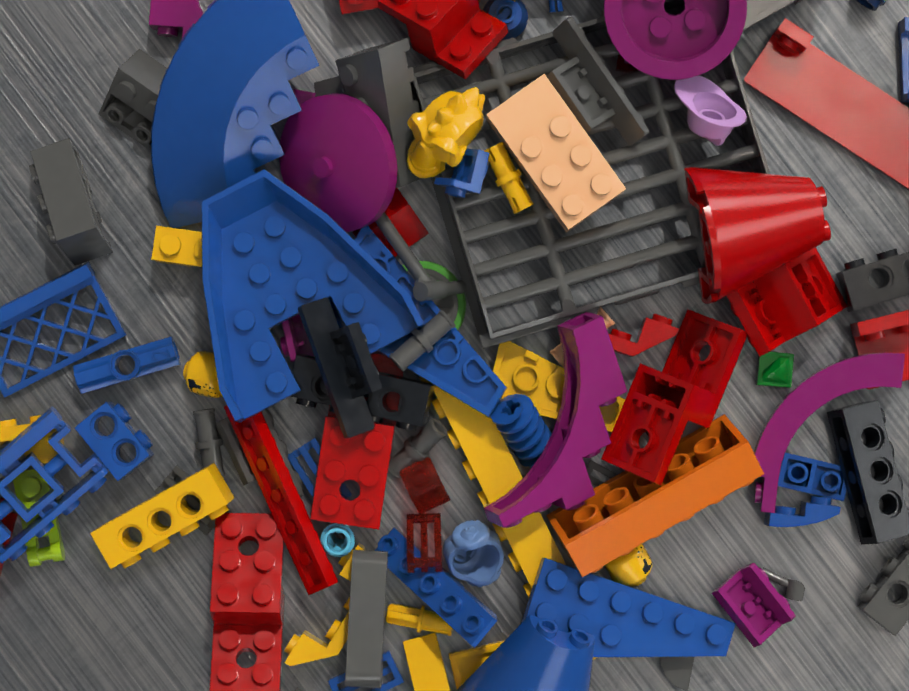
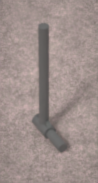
M385 212L375 221L415 279L413 296L417 301L444 299L449 295L465 293L466 284L464 281L445 282L443 280H436L427 274Z

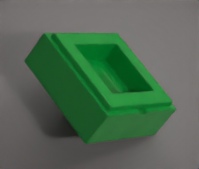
M768 352L760 357L758 355L756 385L791 388L794 354Z

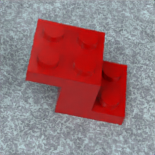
M377 0L380 10L406 24L413 50L465 80L508 34L507 24L481 10L478 0Z
M816 247L727 295L733 313L742 323L747 333L748 341L756 349L759 357L784 342L820 325L848 307Z

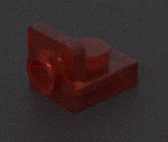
M429 457L400 470V476L420 515L451 500Z

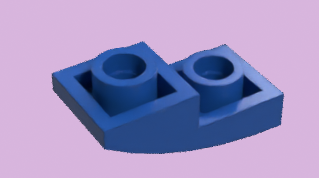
M789 453L784 454L778 486L844 501L847 488L840 465Z
M811 496L810 502L801 501L799 515L795 514L796 508L775 506V513L765 512L764 524L773 527H796L814 524L840 514V507L831 505L832 498Z

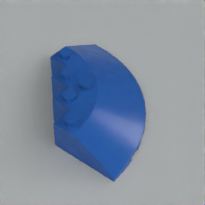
M214 0L199 20L191 25L179 43V48L163 76L151 125V161L154 182L162 210L171 228H179L202 222L203 200L256 174L255 168L285 155L272 124L302 111L289 80L320 66L289 0Z

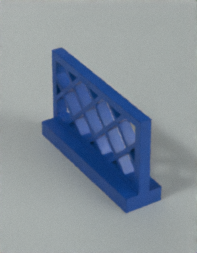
M89 261L0 306V336L8 338L3 356H0V390L4 398L127 335L98 282L95 271ZM89 285H92L98 297L94 309L75 304L78 291ZM73 294L71 302L61 300ZM100 302L106 313L98 311ZM57 303L69 307L64 325L44 319L48 306ZM73 309L92 314L87 332L68 327ZM42 310L40 318L32 316V314ZM96 316L109 319L116 332L105 338L91 334ZM25 318L38 322L33 340L14 335L17 323ZM43 324L62 330L57 348L37 342ZM12 325L10 333L1 331ZM66 331L85 337L82 350L71 353L61 349ZM89 339L98 341L87 347ZM12 340L31 345L26 363L7 358ZM36 347L55 353L51 366L43 369L30 365ZM59 354L67 356V358L57 362ZM5 363L25 368L21 381L8 387L2 376ZM28 370L37 372V373H35V374L29 376L28 378H26V377H27V374H28Z

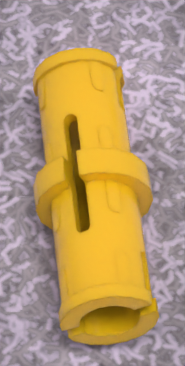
M500 142L484 151L490 153L488 162L497 178L495 180L497 187L501 186L513 213L516 214L532 206L534 203L520 178L522 175L520 169L516 170L504 146V142Z

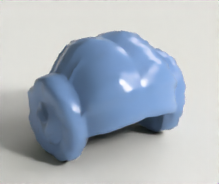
M469 520L459 524L443 545L446 564L451 574L457 579L465 580L472 586L482 587L491 584L499 578L504 561V552L498 534L490 530L485 523L479 520Z

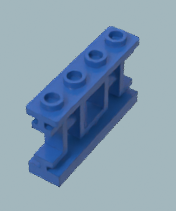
M53 406L0 450V474L3 475L0 478V494L4 498L0 503L1 564L8 558L11 561L17 559L28 548L25 544L35 535L38 539L44 536L54 526L51 521L61 513L64 516L70 514L80 504L79 497L88 490L90 493H94L107 481L104 476L108 473V469L94 453L80 464L60 442L71 431V427L67 422L65 423L60 413ZM55 428L57 430L48 438V443L58 454L44 465L33 452L23 460L19 459L52 429ZM68 464L79 477L88 470H93L58 501L56 500L64 492V486L54 475ZM31 465L52 489L27 509L7 485ZM15 510L27 523L39 514L38 518L5 546L3 545L11 537V531L1 521L4 517Z

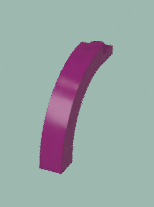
M904 353L864 354L832 363L801 381L783 398L765 423L754 450V454L764 472V475L760 476L763 477L762 483L756 482L754 503H760L761 512L775 513L778 479L783 457L791 439L804 421L827 402L851 391L871 387L901 388L905 360Z

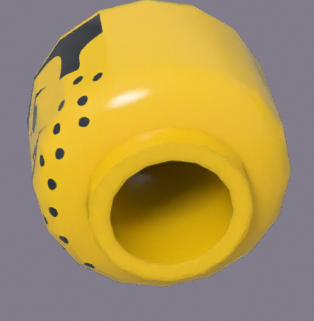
M197 352L185 364L183 376L189 390L196 395L212 398L222 397L218 385L214 352Z
M642 543L629 554L619 556L604 566L612 581L634 587L646 580L653 565L651 557Z

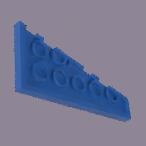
M369 226L361 228L355 241L409 293L424 324H426L439 313L440 309L432 300L417 301L414 298L413 287L415 280L379 240ZM329 298L339 328L345 327L346 325L332 298ZM454 327L433 345L434 349L430 353L425 352L407 369L489 418L507 387ZM409 334L378 352L390 358L389 355L396 351L412 335Z
M547 558L541 559L522 619L523 622L529 615L542 619L546 618L555 622L558 630L567 633L571 632L572 629H580L594 635L593 657L726 656L736 624L591 573L582 577L576 568Z

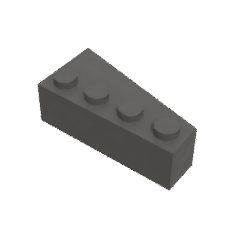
M409 38L366 48L335 60L346 95L357 98L368 105L379 116L390 134L397 158L396 188H401L421 179L412 174L407 165L408 149L411 142L415 139L412 130L407 125V121L413 113L420 112L419 102L413 100L410 82L415 80L413 66L407 65L405 53L410 50Z

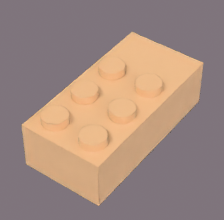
M545 74L486 115L489 125L499 139L504 142V146L566 233L626 190L623 183Z

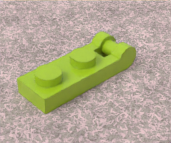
M35 469L23 471L13 480L16 497L27 509L52 489ZM37 514L36 516H34V517H33L29 522H27V523H26V522L24 521V519L20 516L23 530H24L29 524H31L36 518H38V517H39V514ZM58 516L51 521L54 524L51 530L42 536H49L50 546L40 548L36 535L26 543L28 547L26 554L30 567L40 566L42 561L53 560V562L65 560Z

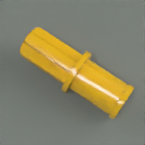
M391 603L387 608L386 622L389 624L415 628L417 633L425 630L447 634L448 636L452 635L453 628L435 611L425 610V606H422L420 609Z

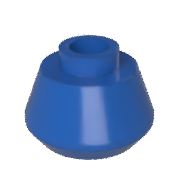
M489 0L485 4L484 12L507 24L508 34L502 40L516 38L526 28L528 13L521 0H515V2L511 0Z

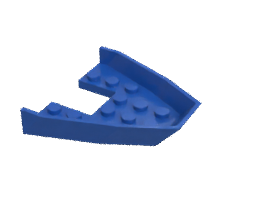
M265 169L202 201V280L219 390L236 422L240 423L301 391L270 331L271 328L298 315L299 306L323 298H332L346 326L359 322L361 330L366 336L370 354L406 337L415 328L419 330L425 325L409 293L329 215Z

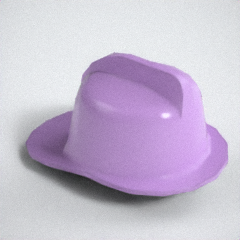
M695 76L675 81V93L688 108L687 123L693 133L719 146L724 143L734 127H739L745 123L747 118L745 111L711 80L702 76Z

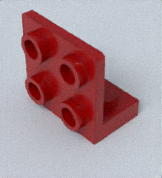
M909 310L850 324L858 356L872 353H904L902 381L909 380Z

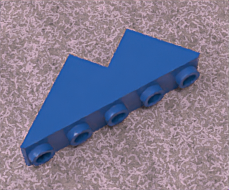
M393 528L388 535L383 536L379 540L375 551H388V569L475 648L497 622L496 614L467 591L459 580L396 528Z

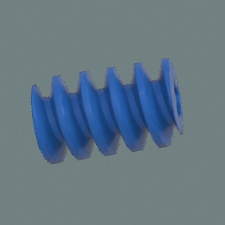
M522 394L508 395L498 402L490 417L496 424L499 432L502 433L510 449L513 450L520 464L526 468H532L541 456L552 433L529 397Z

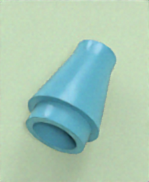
M333 523L323 530L320 542L327 554L333 557H342L353 549L355 537L348 525ZM334 532L338 534L343 533L345 538L337 539Z

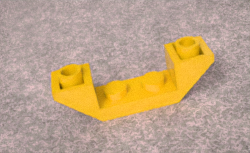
M358 543L355 550H365V546ZM354 549L347 555L342 556L338 562L343 567L339 575L351 581ZM350 597L343 606V608L348 610L343 621L340 622L335 619L325 635L326 638L330 639V642L327 644L304 630L301 637L294 634L284 649V652L289 654L284 663L294 666L338 655L348 637Z

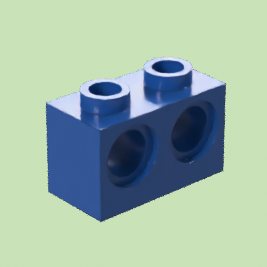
M105 402L79 423L75 429L117 481H121L154 455L150 450L153 443L141 429L137 432L128 422L132 418L120 403L114 405L112 402ZM104 416L112 418L115 424L114 431L108 436L102 434L98 427L100 419ZM126 442L131 443L136 449V456L131 462L124 461L120 456V448Z

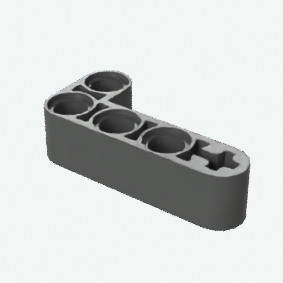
M353 550L345 672L346 687L382 688L388 551Z

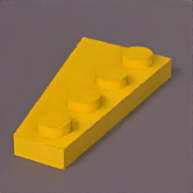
M511 341L500 343L493 372L507 387L501 399L513 394L526 395L531 399L540 416L557 419L562 403L565 379L564 368ZM620 396L616 397L617 401L613 404L599 407L606 429L610 432L613 431L625 399Z

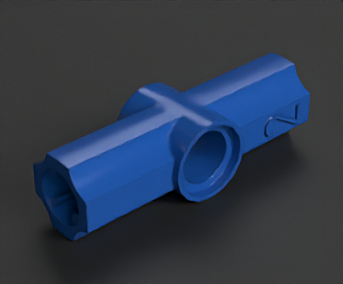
M171 336L73 365V370L80 393L85 394L181 365L177 346ZM127 355L131 356L135 361L134 371L129 375L123 374L119 369L120 360Z

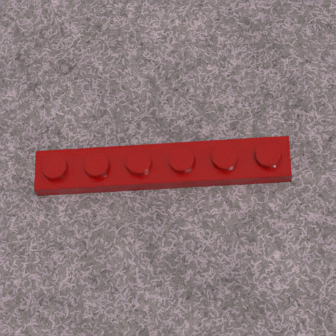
M224 406L225 412L308 595L338 583L333 566L327 558L318 533L313 527L304 502L298 494L262 411L239 423L233 418L228 406Z

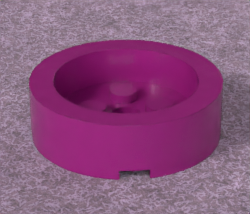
M604 0V16L607 31L620 55L641 72L653 77L669 80L699 76L720 64L738 43L747 16V0H684V8L678 15H671L665 11V0Z

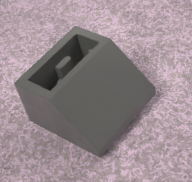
M138 49L118 68L98 115L151 151L153 112L155 111L163 76L168 68L141 49Z

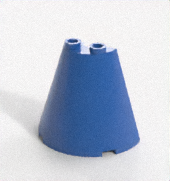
M529 615L456 691H589L595 636L580 629H572L571 632L567 633L558 630L557 624L552 620Z

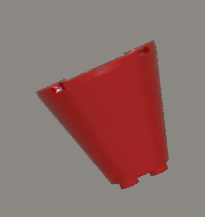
M696 167L684 168L689 203L698 209L706 267L698 268L702 302L705 304L713 303L821 245L823 241L831 239L830 226L827 220H824L823 207L827 206L825 190L822 186L816 187L809 177Z

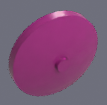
M332 93L306 100L300 104L302 111L289 116L281 135L280 143L285 154L279 157L283 182L329 215L345 232L364 228L382 216L395 192L398 171L397 158L390 134L379 116L368 105L357 98L345 94Z

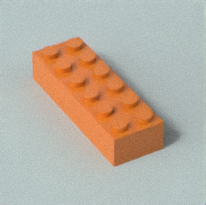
M724 414L713 420L710 428L703 426L680 439L662 485L625 470L593 488L595 495L585 500L583 506L573 510H566L560 507L546 516L580 575L584 577L589 573L599 571L605 564L619 556L629 554L635 547L647 540L659 537L665 530L677 523L689 520L695 513L707 506L719 503L725 496L735 490L749 486L755 479L764 475V472L748 440Z

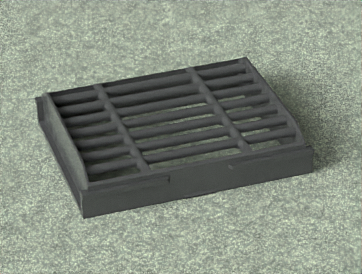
M665 0L664 9L668 10L684 5V0ZM604 10L600 18L577 25L583 29L585 34L607 28ZM552 32L520 42L513 37L500 41L479 64V66L488 64L492 76L491 79L451 91L463 93L468 89L477 87L479 94L486 95L496 92L499 102L502 104L512 97L510 87L536 80L543 74L547 76L552 70L570 59L568 56L505 74L501 59L558 43ZM612 42L594 48L602 59L620 54ZM733 50L721 62L726 80L715 84L726 94H731L733 102L738 104L746 113V121L741 125L746 147L686 165L684 164L679 145L703 137L693 133L689 128L674 131L669 112L686 107L678 96L664 98L659 82L660 78L650 76L640 70L614 78L623 89L643 83L646 84L651 103L635 107V110L641 114L643 119L655 116L661 136L635 143L632 146H625L602 153L603 157L609 165H614L665 149L671 169L623 183L626 190L612 201L675 182L681 198L680 203L555 240L550 220L556 217L548 206L545 207L543 199L519 167L522 173L521 180L534 203L531 206L532 211L463 231L457 211L506 197L501 186L497 187L495 185L482 189L480 194L469 193L466 194L465 198H453L445 194V187L435 185L434 181L435 177H452L454 167L445 164L443 172L435 177H431L461 280L466 284L465 293L483 349L557 327V325L584 312L597 314L599 307L608 304L620 305L657 294L659 289L681 283L685 288L700 284L697 271L577 308L570 290L572 285L692 249L697 251L701 268L706 267L698 209L689 203L684 168L721 169L751 160L755 173L770 174ZM434 61L413 67L415 80L410 82L413 100L419 102L420 112H423L433 100L444 93L423 99L418 84L455 74ZM486 116L483 117V126L480 132L492 129L486 120ZM609 119L587 134L590 136L616 128V126ZM507 150V152H508V154H509V156H510V159H513V157L511 156V154H510L509 151ZM684 215L687 218L691 231L690 236L565 273L560 256L561 252ZM534 224L537 225L542 244L480 263H472L467 244ZM541 258H547L552 277L484 298L482 297L477 280L478 277ZM555 290L557 291L563 312L493 333L487 311Z

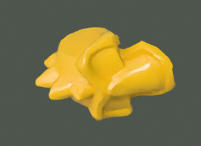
M477 87L468 89L463 93L448 91L433 100L423 112H415L408 119L407 125L412 130L415 139L411 142L408 149L407 165L408 169L416 177L424 179L435 177L445 170V163L451 167H456L460 164L467 146L473 141L483 126L482 110L485 95L479 94Z

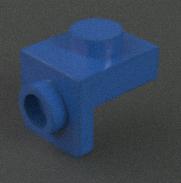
M466 149L462 161L458 166L454 167L452 178L435 177L434 184L445 187V194L454 197L465 198L466 193L480 194L483 179L488 170L487 162L490 153L479 149Z

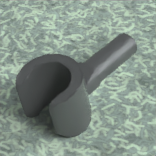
M763 567L762 570L768 575L769 580L786 587L785 598L795 601L803 600L805 587L802 582L787 579Z

